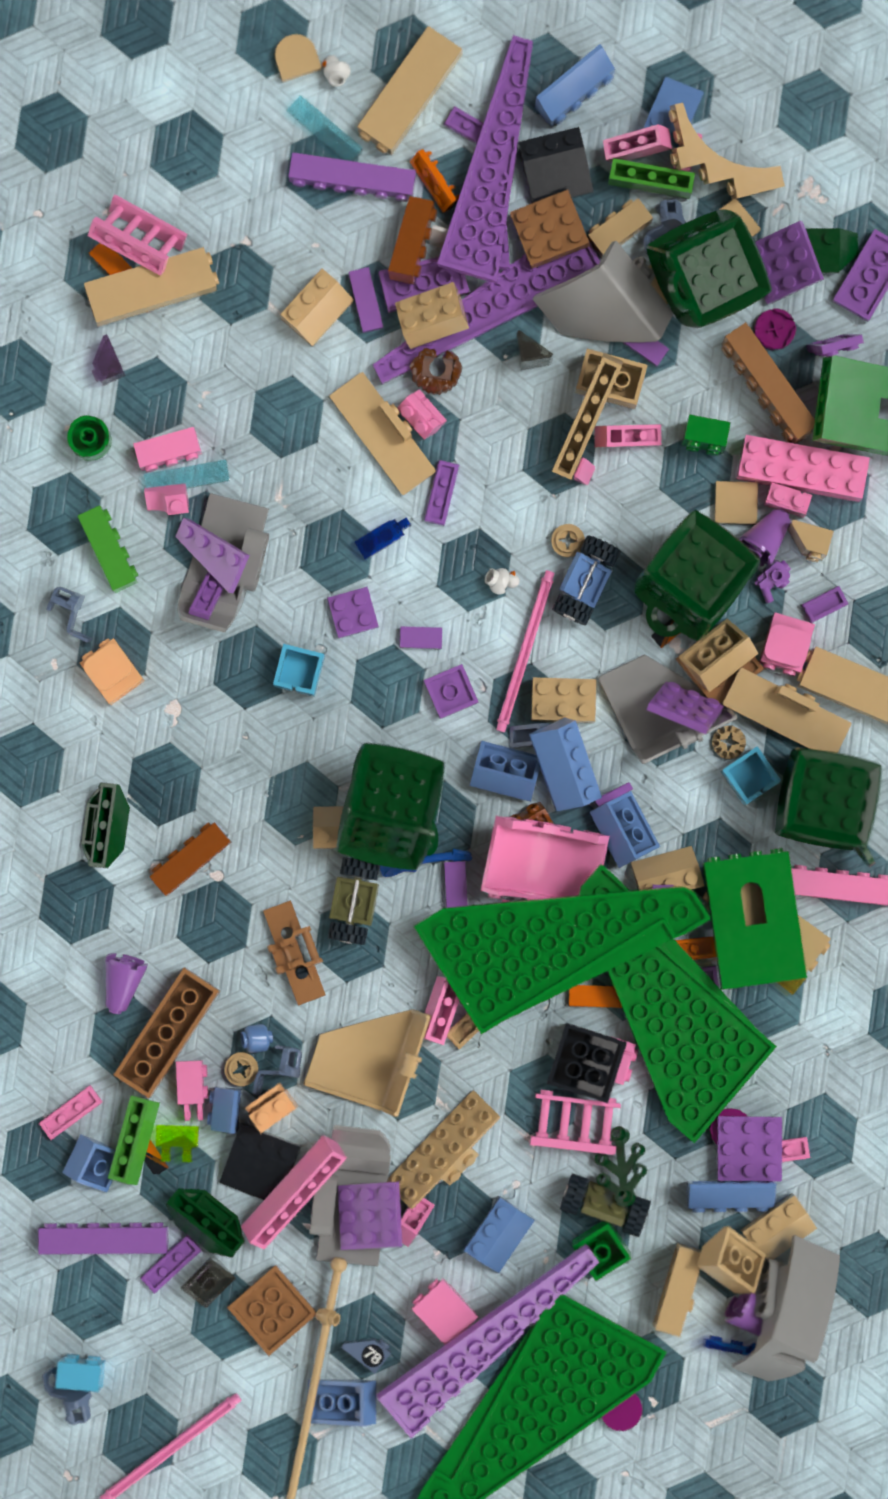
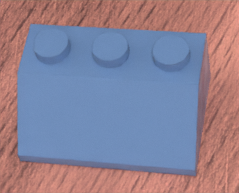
M481 741L470 786L531 802L540 769L537 756Z
M631 791L590 812L600 833L610 836L607 847L618 868L660 847Z
M499 1196L465 1246L464 1251L499 1273L535 1220Z

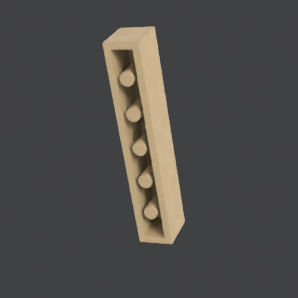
M606 353L603 354L552 472L570 480L572 479L623 364L622 360Z

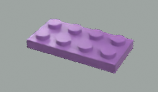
M874 229L832 301L867 322L871 319L888 290V236Z
M439 257L420 261L421 273L419 278H415L414 285L390 280L388 269L379 271L388 313L397 311L395 302L452 282L455 283L460 296L469 294L466 276L459 272L438 267Z
M846 333L806 344L808 353H814L815 356L829 357L839 354L838 350L851 351L858 349V344L864 343L862 334Z

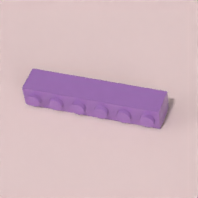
M292 153L289 171V181L294 186L305 187V184L313 185V188L319 190L333 188L334 191L345 193L346 190L354 191V194L366 196L367 193L375 194V197L386 199L387 196L396 197L397 201L407 202L409 196H413L416 180V170Z
M120 1222L108 1223V1226H100V1223H87L86 1227H78V1223H65V1227H57V1223H44V1227L39 1228L38 1254H167L169 1252L168 1226H163V1222H151L150 1226H142V1222H130L129 1226H121Z

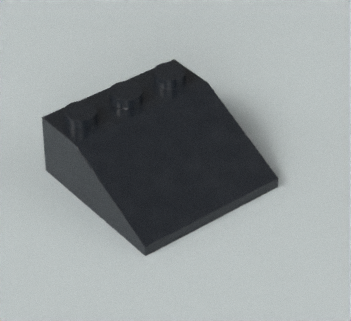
M579 127L518 142V151L532 203L565 190L569 191L571 198L594 192Z
M566 1023L547 1084L608 1103L627 1042Z
M241 1123L219 1183L265 1200L293 1169L302 1145L265 1131L260 1133L257 1128Z

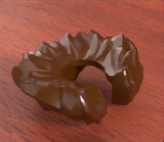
M424 348L412 360L409 366L412 370L413 382L416 383L418 388L421 387L428 394L441 395L442 393H447L448 390L451 391L452 387L457 385L462 372V364L459 361V357L453 351H445L442 357L445 370L442 375L434 376L431 374L429 367L434 358L437 357L435 349Z

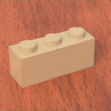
M639 198L635 201L629 200L622 206L623 209L620 212L611 213L606 217L605 223L601 226L596 224L589 230L588 239L601 258L612 242L617 241L622 245L652 223V215Z

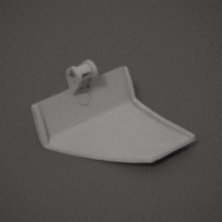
M617 241L609 245L598 265L533 297V301L561 335L590 340L656 342L663 336L673 315L672 310L651 285L655 274L653 269L649 268L646 264V259L640 256L632 261Z
M644 654L598 677L635 756L642 764L680 746L686 749L688 745L696 741H703L702 736L705 734L647 710L649 702L666 681L675 682L681 688L694 690L705 697L695 684ZM724 706L722 713L707 733L736 720V714Z

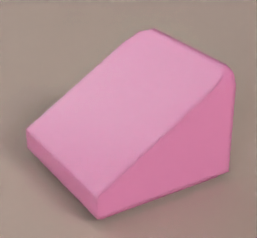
M581 458L573 479L588 485L595 466L587 459Z

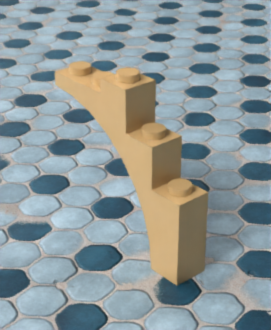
M679 103L670 106L669 118L675 127L673 136L675 142L679 145L678 148L671 149L672 154H670L671 163L675 166L676 170L700 164L698 170L700 180L704 184H710L728 179L727 191L732 196V199L785 186L781 166L768 168L747 167L719 156L695 132L688 119L684 104Z

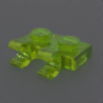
M156 1125L155 1146H162L161 1161L171 1162V1147H183L182 1162H192V1147L199 1148V1126Z

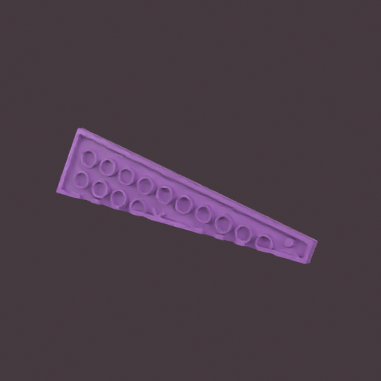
M514 35L437 262L438 267L496 284L498 282L533 41Z
M591 243L587 248L533 269L525 253L516 262L510 264V270H503L499 273L497 284L487 281L462 299L469 329L410 349L405 341L374 363L373 368L383 385L411 371L409 366L412 360L424 348L435 349L438 357L444 354L445 351H450L538 307L533 301V297L536 294L586 272L598 265L600 260Z
M585 1244L376 1394L378 1400L412 1439L430 1422V1417L434 1413L443 1410L446 1407L445 1403L451 1397L459 1395L461 1393L460 1389L466 1383H471L482 1371L524 1333L523 1330L531 1322L534 1324L546 1308L550 1309L555 1304L554 1300L560 1295L566 1294L599 1261Z

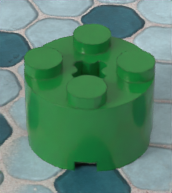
M84 415L71 423L67 434V441L70 448L79 458L85 461H94L107 454L112 445V437L108 427L101 419ZM89 434L92 436L91 442L87 440V435Z

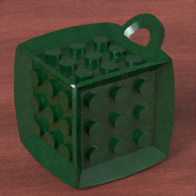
M721 209L702 215L672 229L646 246L653 272L668 305L677 320L687 327L701 328L720 321L745 309L771 293V284L759 250L743 219L733 211Z
M697 510L691 511L668 536L635 582V594L648 606L646 609V620L649 627L655 633L664 637H672L681 632L695 641H701L723 617L745 584L758 571L760 559L744 543L720 524ZM660 609L675 622L669 626L660 623L657 618L658 610Z
M363 743L354 761L351 784L341 814L336 850L346 856L380 866L417 870L425 856L434 854L438 847L439 837L434 822L442 793L445 763L432 756L405 748L376 743Z
M803 748L791 750L779 794L775 824L776 836L816 846L854 850L868 867L874 865L875 860L868 850L867 844L878 805L882 773L881 764L836 752Z

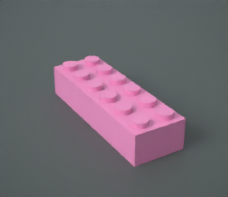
M745 435L736 480L758 482V484L769 486L773 482L801 492L860 502L863 499L870 457Z

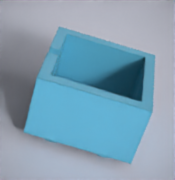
M283 644L273 682L274 687L293 691V688H296L297 693L315 697L325 654Z
M758 746L720 771L744 806L762 795L761 791L764 793L781 782V779Z
M67 1354V1356L62 1357L58 1361L55 1388L99 1392L104 1383L106 1360H100V1356H88L85 1359L79 1358L78 1354Z

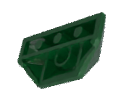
M805 228L822 273H839L858 255V233L841 228Z
M100 782L98 789L87 802L81 845L88 860V865L91 867L108 869L124 850L130 807L119 784Z
M178 1188L165 1204L175 1225L209 1253L232 1258L245 1242L238 1216L206 1190Z

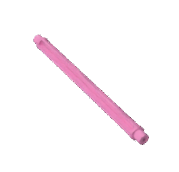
M546 570L544 578L541 579L542 582L499 719H497V731L505 733L506 727L510 723L509 720L548 595L554 583L552 581L554 572Z
M235 1393L233 1396L227 1397L225 1401L215 1407L210 1413L194 1423L126 1477L105 1490V1493L99 1498L115 1499L214 1422L234 1409L235 1405L242 1401L240 1396Z

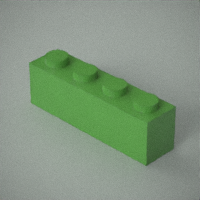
M613 158L608 185L690 199L695 173Z
M99 505L78 515L79 521L114 593L138 583L136 577L139 576L135 566H130L127 558L130 557L126 547H121L118 542L121 537L116 527L112 529L109 523L112 518L107 508L103 510Z
M130 1096L108 1179L125 1184L138 1185L160 1102Z

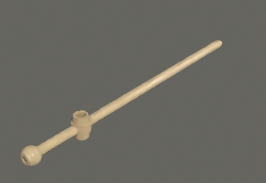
M335 1257L331 1261L333 1274L326 1308H319L316 1312V1319L320 1321L322 1328L287 1499H295L330 1326H337L340 1322V1314L336 1313L334 1307L341 1273L347 1268L346 1260L340 1257Z

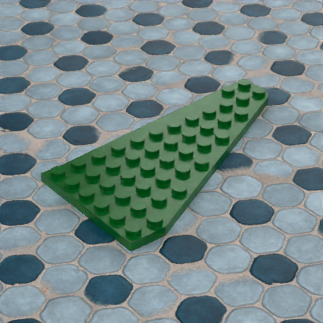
M599 864L581 885L578 895L629 890L606 867ZM672 939L607 972L667 1120L695 1143L777 1046L749 1021L683 948Z
M676 886L444 907L414 925V928L482 1035L521 1012L694 930L710 920L711 917L694 891L687 887Z
M564 1294L560 1295L554 1300L555 1304L550 1309L546 1308L539 1315V1319L531 1326L422 1488L417 1499H486L652 1381L667 1351Z

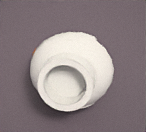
M334 55L328 56L322 63L324 75L329 80V83L333 86H342L350 75V66L346 62L339 61Z
M492 568L485 576V583L489 585L491 591L495 594H504L507 586L515 588L520 582L515 571L509 574V571L505 568L497 570Z

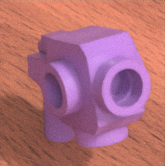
M774 560L770 567L763 569V572L754 582L761 589L766 603L774 601L770 591L771 588L776 586L782 589L790 582L789 571L791 568L784 560L781 562Z

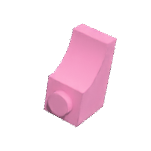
M186 483L144 488L147 511L159 510L168 513V515L189 513Z
M425 1198L413 1209L408 1207L401 1218L402 1243L407 1247L410 1246L435 1206Z

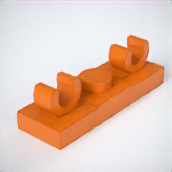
M422 149L409 162L444 213L458 201L460 194L454 196L452 190L455 188L454 185L448 187L443 175L436 167L438 161L432 162L429 157L432 152H425Z

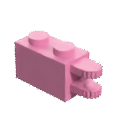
M203 1060L177 1061L178 1105L184 1104L185 1121H190L191 1118L190 1104H197L198 1120H203V1103H205V1099H208V1086H204V1077L208 1075L207 1064L203 1065Z

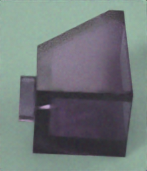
M107 334L103 335L92 362L95 369L91 371L96 382L100 381L104 386L126 375Z

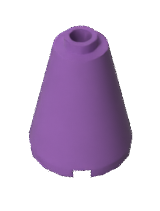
M774 509L739 537V540L760 559L761 567L767 564V567H770L774 562L790 525V516L783 509Z
M110 953L106 955L105 959L106 1007L109 1008L111 1013L121 1014L127 1010L147 970L148 964H144V960L134 956L123 954V957L118 958L116 957L117 953Z
M756 1292L755 1294H741L738 1298L734 1296L728 1304L724 1316L727 1317L725 1321L729 1324L760 1336L763 1318L755 1315Z

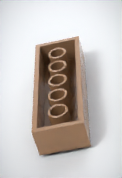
M745 322L726 335L722 343L723 348H721L724 355L728 359L731 357L735 363L733 366L740 376L743 374L747 380L745 383L752 393L755 391L759 397L757 401L763 409L767 408L771 414L769 418L775 426L779 425L783 431L781 435L784 440L797 444L812 434L815 419L748 324Z
M183 968L121 1062L114 1076L147 1098H151L221 990L189 969Z

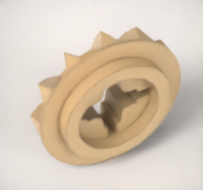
M572 524L559 526L553 532L551 538L553 549L558 555L566 558L573 557L576 552H580L585 541L581 529ZM568 532H570V539L577 542L570 543V547L566 549V544L559 540L566 539Z
M732 725L723 726L715 732L712 745L717 755L725 759H733L743 753L746 739L739 728ZM731 733L732 740L738 744L731 745L729 751H727V744L720 740L728 739Z
M244 1052L233 1054L225 1064V1075L236 1086L251 1084L259 1071L255 1058ZM237 1061H239V1063H241L242 1066L250 1065V1067H248V1069L245 1070L246 1078L241 1073L233 1074V1072H235L236 1069H238Z

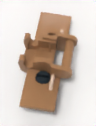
M291 900L264 910V915L275 942L274 945L267 946L268 951L273 954L277 968H275L277 974H287L298 1006L326 996L315 965L322 963L323 959L319 958L310 933L311 927L301 928ZM286 927L293 930L292 936L288 939H284L281 935L282 930ZM301 935L312 960L307 963L303 959L296 937Z

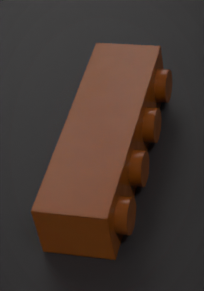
M409 196L388 269L390 280L414 285L415 278H419L421 273V265L419 264L421 259L425 258L427 251L425 243L426 240L431 238V222H435L437 217L434 201Z
M209 822L200 829V835L196 838L191 836L183 843L185 847L182 850L178 851L176 849L167 857L169 861L164 865L159 863L151 870L153 874L149 877L165 896L170 895L232 843L215 822L213 824Z

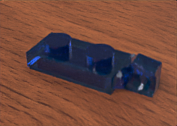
M407 517L399 522L395 519L389 520L354 543L366 561L400 540L405 535L403 531L410 527L411 523Z
M710 1335L709 1339L704 1338L702 1346L747 1356L755 1350L757 1343L752 1342L745 1347L742 1341L731 1339L730 1343L722 1342V1337Z

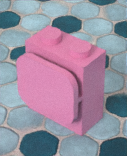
M774 613L759 663L763 664V668L775 670V668L782 669L786 675L795 676V674H800L807 657L815 624Z
M442 1278L440 1281L435 1279L428 1286L430 1290L424 1296L421 1293L412 1301L414 1304L412 1310L446 1345L463 1333L478 1318V1314Z

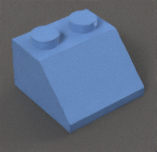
M215 1087L214 1091L210 1092L209 1104H213L212 1112L208 1113L207 1125H211L210 1130L226 1133L237 1132L241 1089Z
M80 1134L62 1173L78 1183L107 1193L113 1181L108 1179L116 1149Z

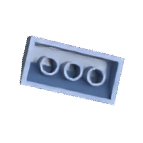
M599 44L536 96L535 109L550 127L555 123L557 125L562 123L566 119L567 113L571 110L575 112L581 107L584 99L587 97L589 99L592 98L602 84L606 86L614 79L615 68L604 48Z
M565 717L529 734L555 811L582 807L602 798L576 720Z
M687 1181V1207L692 1208V1212H705V1208H714V1212H726V1208H735V1212H747L748 1208H756L758 1212L769 1211V1208H774L776 1183L773 1181Z

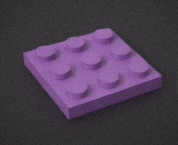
M803 221L791 224L755 242L772 288L771 293L764 297L767 304H772L824 280Z
M666 681L649 702L647 710L706 734L722 713L724 706L716 699L705 698L694 690H686L675 682Z
M718 1116L717 1180L782 1181V1117Z
M399 1182L338 1185L341 1250L402 1247Z

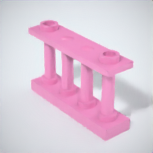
M114 195L109 209L110 215L104 221L95 217L92 220L88 233L90 238L160 276L165 271L169 258L167 256L168 252L172 247L181 251L187 237V233L117 195ZM118 217L129 222L123 231L112 225ZM136 227L147 232L141 241L130 235ZM154 237L165 242L159 251L149 246Z
M541 1090L540 1093H536L535 1098L542 1099L539 1128L535 1136L531 1135L530 1145L615 1155L616 1146L611 1145L610 1134L613 1107H621L620 1103H616V1098H610L609 1102L605 1103L599 1100L553 1095V1091ZM550 1100L563 1101L560 1131L557 1138H550L548 1133H546ZM571 1102L584 1104L581 1134L578 1137V1141L569 1140L570 1136H568ZM592 1105L605 1106L602 1137L599 1143H592L589 1138Z

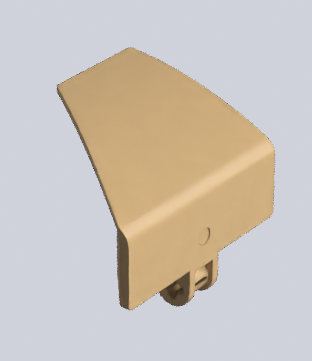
M411 1009L319 1034L304 1085L398 1117L410 1078L416 1079L417 1076L415 1072L418 1062L422 1060L421 1057H418L430 1015Z

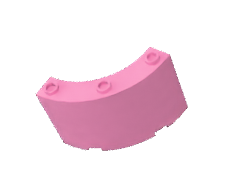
M496 816L481 891L487 892L488 897L500 899L501 896L527 898V900L577 896L581 885L598 865L602 864L604 866L610 836L587 830L579 831L574 829L572 832L571 827L542 821Z

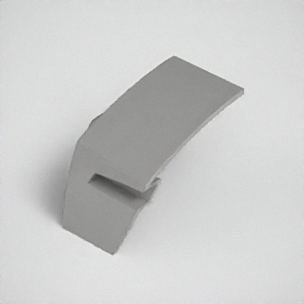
M213 493L209 494L201 526L250 556L234 593H228L224 588L209 620L189 614V609L208 572L193 556L177 606V612L182 621L224 633L228 630L242 607L246 591L255 592L269 541V533L263 532L269 508Z
M334 1125L331 1139L338 1142L347 1159L313 1197L309 1234L319 1235L317 1261L331 1262L333 1258L340 1257L344 1258L347 1264L378 1267L380 1248L341 1250L338 1185L387 1182L390 1169L391 1146L389 1140L380 1130Z
M794 1235L792 1236L788 1265L765 1258L756 1288L754 1309L755 1315L763 1318L762 1333L757 1338L755 1350L733 1363L732 1368L766 1381H773L804 1371L806 1360L812 1363L818 1360L833 1306L840 1255Z

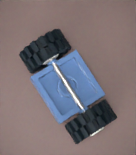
M587 535L580 552H576L559 590L567 595L559 594L552 610L571 621L586 626L593 612L592 608H595L612 570L600 563L614 567L621 550L606 541H602V539Z

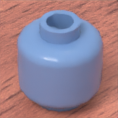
M263 1024L246 1026L244 1032H241L242 1048L246 1049L249 1053L265 1052L269 1048V1043H273L272 1031H268L267 1027Z

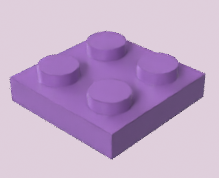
M368 587L327 598L339 639L379 628Z
M463 664L424 680L440 719L479 703Z

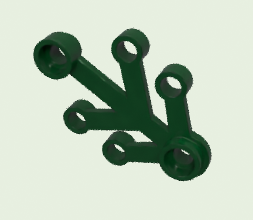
M617 1126L611 1131V1139L616 1145L617 1165L609 1160L608 1155L597 1153L594 1161L597 1165L604 1166L619 1178V1186L612 1182L611 1177L605 1173L598 1174L596 1182L600 1186L607 1187L615 1194V1201L619 1206L627 1207L634 1203L636 1198L634 1189L641 1178L647 1174V1167L645 1165L636 1164L638 1159L644 1155L645 1147L640 1143H634L631 1146L632 1154L626 1162L624 1144L628 1142L630 1133L628 1129ZM632 1170L634 1175L628 1182L627 1176Z

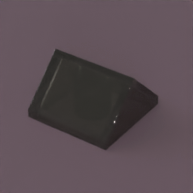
M518 330L516 346L520 370L549 366L552 363L553 353Z
M212 1255L180 1288L203 1307L207 1308L236 1277Z

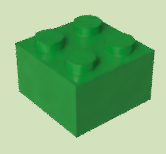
M689 414L685 425L682 446L686 447V450L698 452V449L707 451L706 453L709 455L718 456L719 453L723 454L727 445L731 422Z
M604 1220L572 1240V1247L575 1251L586 1244L599 1261L589 1271L595 1281H598L632 1259L631 1251L612 1223Z

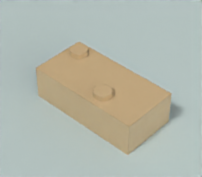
M680 1243L676 1244L653 1321L655 1330L678 1337L681 1336L687 1312L692 1311L695 1301L692 1299V1295L700 1268L697 1266L701 1254L700 1249Z

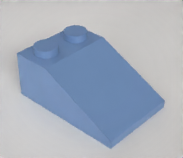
M665 77L644 128L657 124L669 128L672 146L678 148L679 145L675 142L673 136L675 131L674 123L669 118L670 106L683 103L688 119L692 123L704 92Z
M311 1379L308 1380V1391H309V1386H310ZM320 1379L311 1423L348 1426L376 1424V1380Z

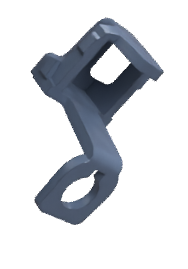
M662 200L655 206V210L661 214L662 224L645 234L644 248L646 254V246L649 242L651 243L665 233L686 223L683 217L682 204L678 200Z
M56 587L46 610L52 611L55 603L71 610L67 633L85 642H90L92 640L91 637L74 630L77 613L81 609L85 596L64 587ZM60 590L71 594L70 598L59 594Z
M275 1045V1049L283 1050L279 1071H258L254 1082L253 1095H261L264 1075H285L299 1078L302 1051L289 1046ZM297 1052L296 1065L294 1066L295 1053Z
M55 1366L43 1373L42 1378L45 1391L52 1397L64 1400L62 1402L66 1412L65 1421L71 1425L87 1422L91 1418L89 1400L92 1397L91 1391L55 1388L57 1367ZM51 1374L54 1375L53 1387L49 1385ZM81 1408L82 1413H73V1410Z

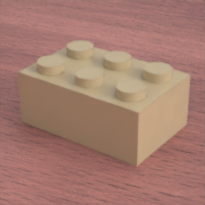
M454 282L395 302L402 333L410 349L469 329L462 299Z
M591 349L586 350L575 391L576 394L585 396L604 353ZM613 356L622 360L623 364L606 402L636 409L648 365Z
M533 677L531 722H556L566 717L576 720L577 723H595L596 679Z

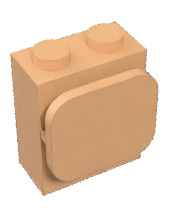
M108 638L99 644L100 648L97 651L86 653L82 657L83 661L80 662V665L106 701L112 705L145 680L114 638L112 640Z
M281 1083L245 1107V1110L250 1114L249 1117L260 1133L298 1107L291 1094L282 1087Z

